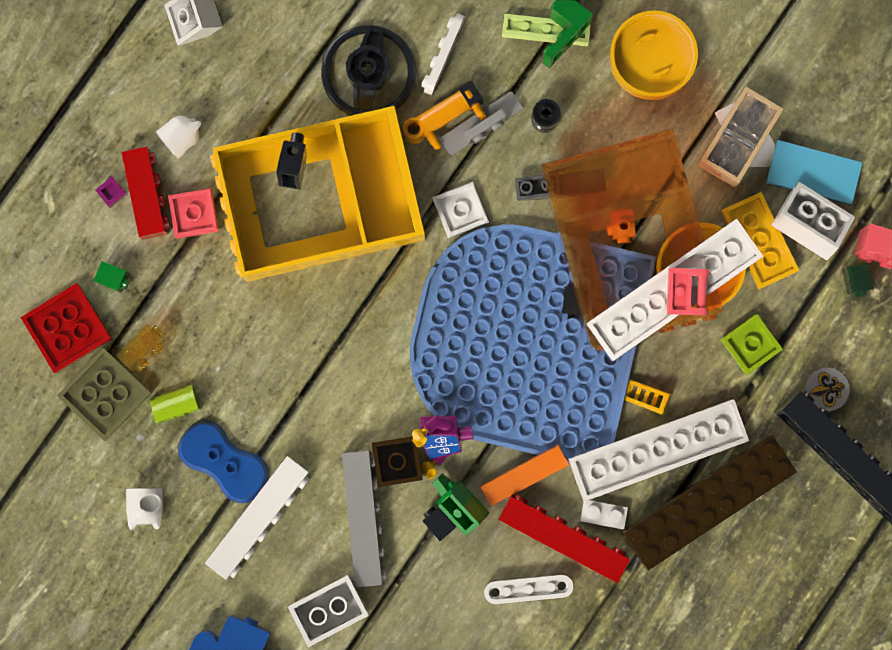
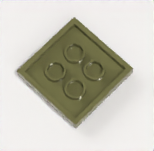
M102 348L57 396L102 440L107 441L152 393L105 348Z

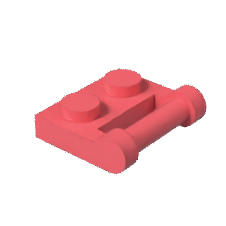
M668 268L667 314L708 315L706 296L707 276H709L710 269ZM692 276H698L697 308H691Z

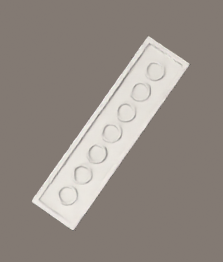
M735 219L586 324L610 359L614 361L678 316L677 314H667L668 268L710 269L709 276H707L708 295L759 260L763 255L740 222ZM692 276L691 306L697 303L698 276Z
M731 399L577 455L568 460L582 499L587 501L748 442L749 439L735 400Z

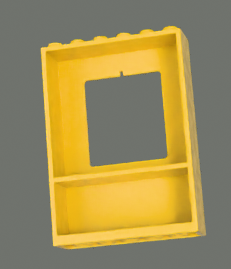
M394 106L212 148L213 155H210L213 168L218 172V176H215L217 188L223 193L220 203L222 210L228 215V219H225L227 232L233 237V240H230V247L232 253L238 259L237 262H234L236 273L246 282L425 241L424 229ZM294 132L301 133L305 136L303 143L306 144L307 149L306 164L327 159L331 161L346 228L333 233L266 247L258 214H253V212H257L250 179L254 176L275 172L283 141H290L291 134Z

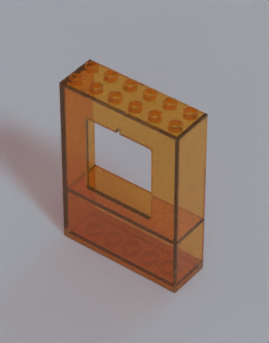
M673 129L541 165V174L589 348L594 347L595 351L603 350V347L586 323L608 309L590 243L589 233L659 214L662 218L673 262L704 242ZM717 289L706 296L708 315H678L658 329L659 333L675 330L674 325L678 324L681 327L697 324L696 319L702 318V321H709L719 318L718 313H722L723 309ZM697 303L691 306V308H697Z

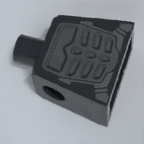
M294 132L291 134L290 141H283L276 170L278 184L281 187L301 190L307 159L306 144L303 143L305 136L301 133Z

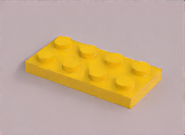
M762 192L721 210L726 224L728 225L737 219L763 255V257L747 267L758 290L799 271L781 231L771 225L774 217Z

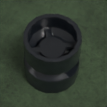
M550 99L538 101L533 107L531 115L532 126L542 133L553 131L560 119V107Z

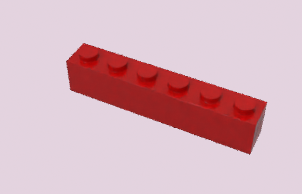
M517 494L515 498L509 497L498 518L499 521L616 583L619 582L630 559L625 557L627 554L625 551L617 547L614 550L606 547V541L596 536L592 540L586 536L587 531L577 526L574 529L566 526L568 521L557 515L554 519L547 516L548 511L538 505L535 508L526 505L528 500Z

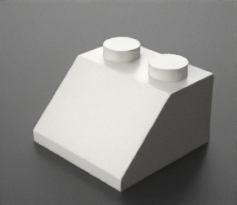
M171 0L165 5L177 45L208 37L222 28L214 0Z

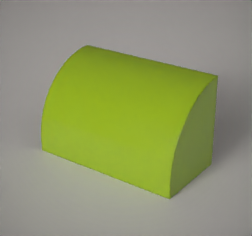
M193 385L150 399L156 423H162L201 410Z

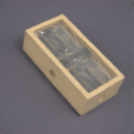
M745 87L697 166L735 188L741 181L783 108Z

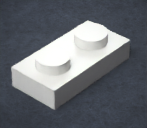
M591 500L583 501L580 521L624 529L628 507Z

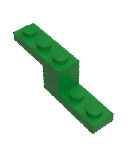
M555 0L551 5L550 19L561 26L563 30L559 33L558 40L554 44L550 43L543 52V64L549 69L591 24L593 14L577 2L578 0Z

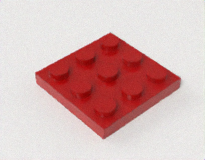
M78 283L20 317L54 374H57L112 340Z

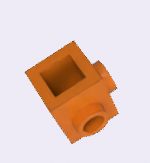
M633 210L610 212L609 223H606L607 235L611 236L612 241H617L618 244H626L631 242L630 239H634L636 233Z

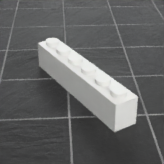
M287 456L205 564L225 580L229 579L230 576L234 578L241 570L239 564L243 559L248 560L255 552L253 546L256 542H262L269 532L266 529L271 523L275 525L283 515L280 513L285 505L289 507L296 498L294 495L295 491L298 488L303 489L310 478L307 476L310 472Z

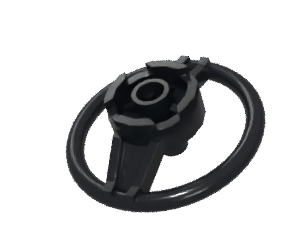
M362 25L351 28L336 37L325 52L321 66L324 90L336 107L351 116L374 111L371 109L376 91L382 89L388 80L390 65L388 58L383 53V37L390 39L400 48L406 59L408 69L407 81L403 91L396 100L383 108L394 106L395 110H397L405 103L413 90L416 80V64L412 51L399 35L387 28L376 25ZM365 34L360 48L350 53L346 61V73L353 86L352 107L340 99L334 91L330 80V64L336 50L345 41L354 36ZM367 64H371V68H374L369 73L362 70Z

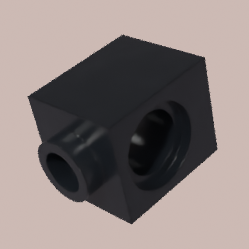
M570 287L564 288L561 313L568 314L567 319L575 318V315L584 316L587 290Z
M432 506L423 514L425 516L423 523L439 541L457 527L439 507L435 509Z

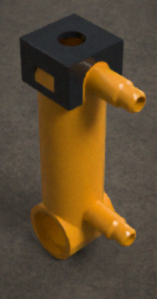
M469 81L458 88V92L419 116L407 119L403 125L405 139L411 144H418L426 137L431 146L438 150L441 148V145L433 133L437 129L468 110L470 112L474 111L481 121L485 120L487 116L481 107L483 105V98L473 82ZM412 127L420 129L416 135H411L409 130Z

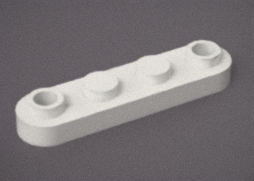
M457 13L455 17H450L447 24L449 32L447 36H442L438 46L441 48L438 56L434 55L430 67L433 68L430 76L426 75L421 87L425 88L424 93L433 95L459 36L465 16Z
M566 575L492 581L486 585L484 595L486 600L492 604L564 598L572 593L573 582ZM565 582V589L559 590L557 587L558 583ZM493 588L499 589L498 596L491 595Z

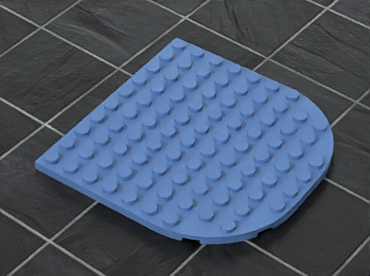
M504 224L481 228L461 237L442 253L430 270L424 284L412 332L410 366L416 389L422 401L434 416L457 417L459 427L472 426L473 440L539 455L559 444L569 462V458L613 443L616 437L636 345L612 361L586 323L651 279L656 257L521 225ZM565 287L587 290L584 316L575 315V318L567 319L568 314L561 313Z

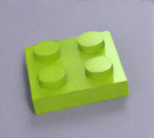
M755 314L720 339L745 375L750 374L783 350L758 314Z

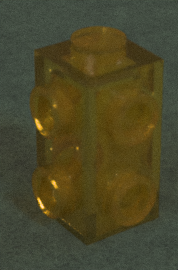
M146 324L116 357L132 372L137 370L141 372L149 364L147 360L153 354L156 356L164 349L165 346L163 344L166 342L162 337L164 333L156 325L151 327Z

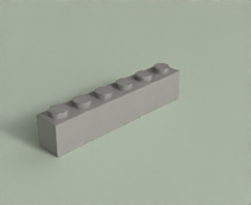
M370 451L342 453L355 588L382 585L383 580L387 578L386 568L381 566L380 557H384L383 544H379L378 535H382L381 521L377 522L376 513L380 512L379 499H374V490H378L377 478L372 477L371 469L375 468L374 456L370 455Z

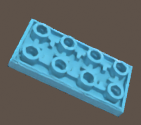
M777 140L766 183L792 190L800 182L828 200L852 205L863 162Z

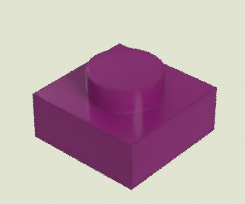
M110 177L95 189L109 208L127 195L113 177Z

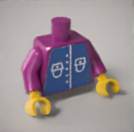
M436 415L420 417V429H415L412 433L414 444L417 447L424 445L428 460H432L421 465V470L428 479L436 476L437 470L434 468L436 465L439 466L448 456L462 452L463 440L474 439L472 426L459 427L457 417Z

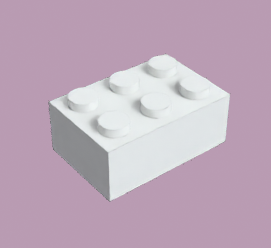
M798 182L788 194L771 225L825 260H828L839 248L855 217Z
M350 574L288 606L308 647L370 614L357 588H355Z

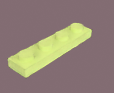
M504 14L502 37L555 43L563 28L549 18ZM590 26L572 45L588 46Z

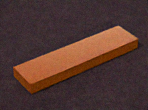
M558 444L480 485V488L490 506L565 468L569 463Z

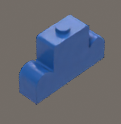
M231 615L227 618L219 639L213 631H202L196 635L189 650H264L271 632L258 626V621L246 617L244 620L238 616Z

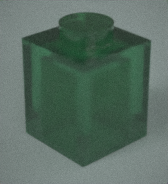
M869 263L842 269L847 295L854 294L855 298L868 295V291L874 289Z

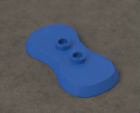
M209 420L195 422L185 431L179 441L178 454L182 462L193 470L211 476L218 483L223 493L234 502L248 503L254 500L268 482L269 469L265 461L254 453L236 447L229 440L224 430L215 422Z

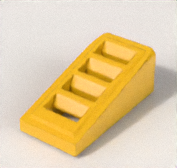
M628 379L624 401L665 415L672 395ZM637 386V391L635 393L634 398L632 399L630 398V395L632 393L633 387ZM642 389H645L646 392L644 394L642 402H640L638 400L641 395ZM651 392L655 393L651 405H648L647 402ZM659 396H663L660 407L656 408Z

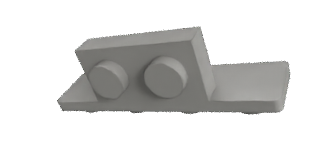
M509 92L483 109L487 116L485 120L481 121L475 114L440 137V141L450 156H453L473 142L478 143L486 137L485 134L491 130L497 131L505 125L504 122L522 111L523 107L513 92Z

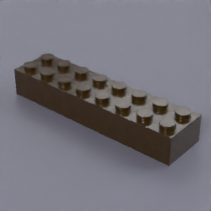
M767 435L621 531L645 570L649 571L797 473L774 436Z

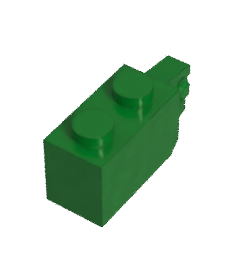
M442 473L432 482L441 497L437 501L438 507L465 536L474 530L490 513L460 480L455 483Z

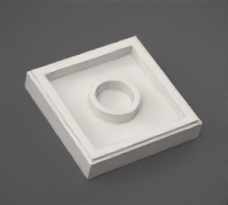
M473 182L432 197L448 239L489 223Z

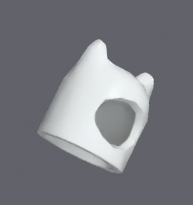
M176 116L158 129L156 133L173 155L179 159L188 148L198 143L200 136L198 129L201 126V122L196 121L195 118L189 119L186 116Z
M163 488L126 489V513L130 530H134L137 525L152 524L155 529L160 528L163 513Z

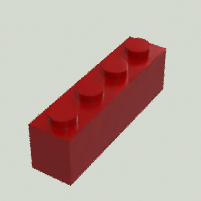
M147 146L121 152L139 238L145 240L168 235L167 228H170L168 216H164L163 207H166L164 195L159 193L158 186H161V179L159 173H155L154 165L157 164L155 153L151 152Z

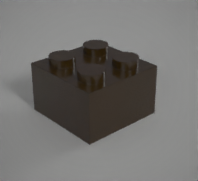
M413 436L372 443L378 487L423 480L419 451L412 441Z

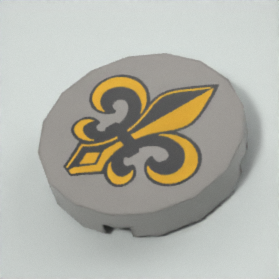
M821 368L812 372L804 385V391L814 398L815 401L813 403L818 408L822 407L826 411H834L841 408L847 401L849 383L840 371L833 368Z

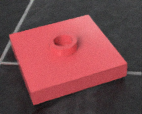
M212 188L168 195L175 239L219 232Z

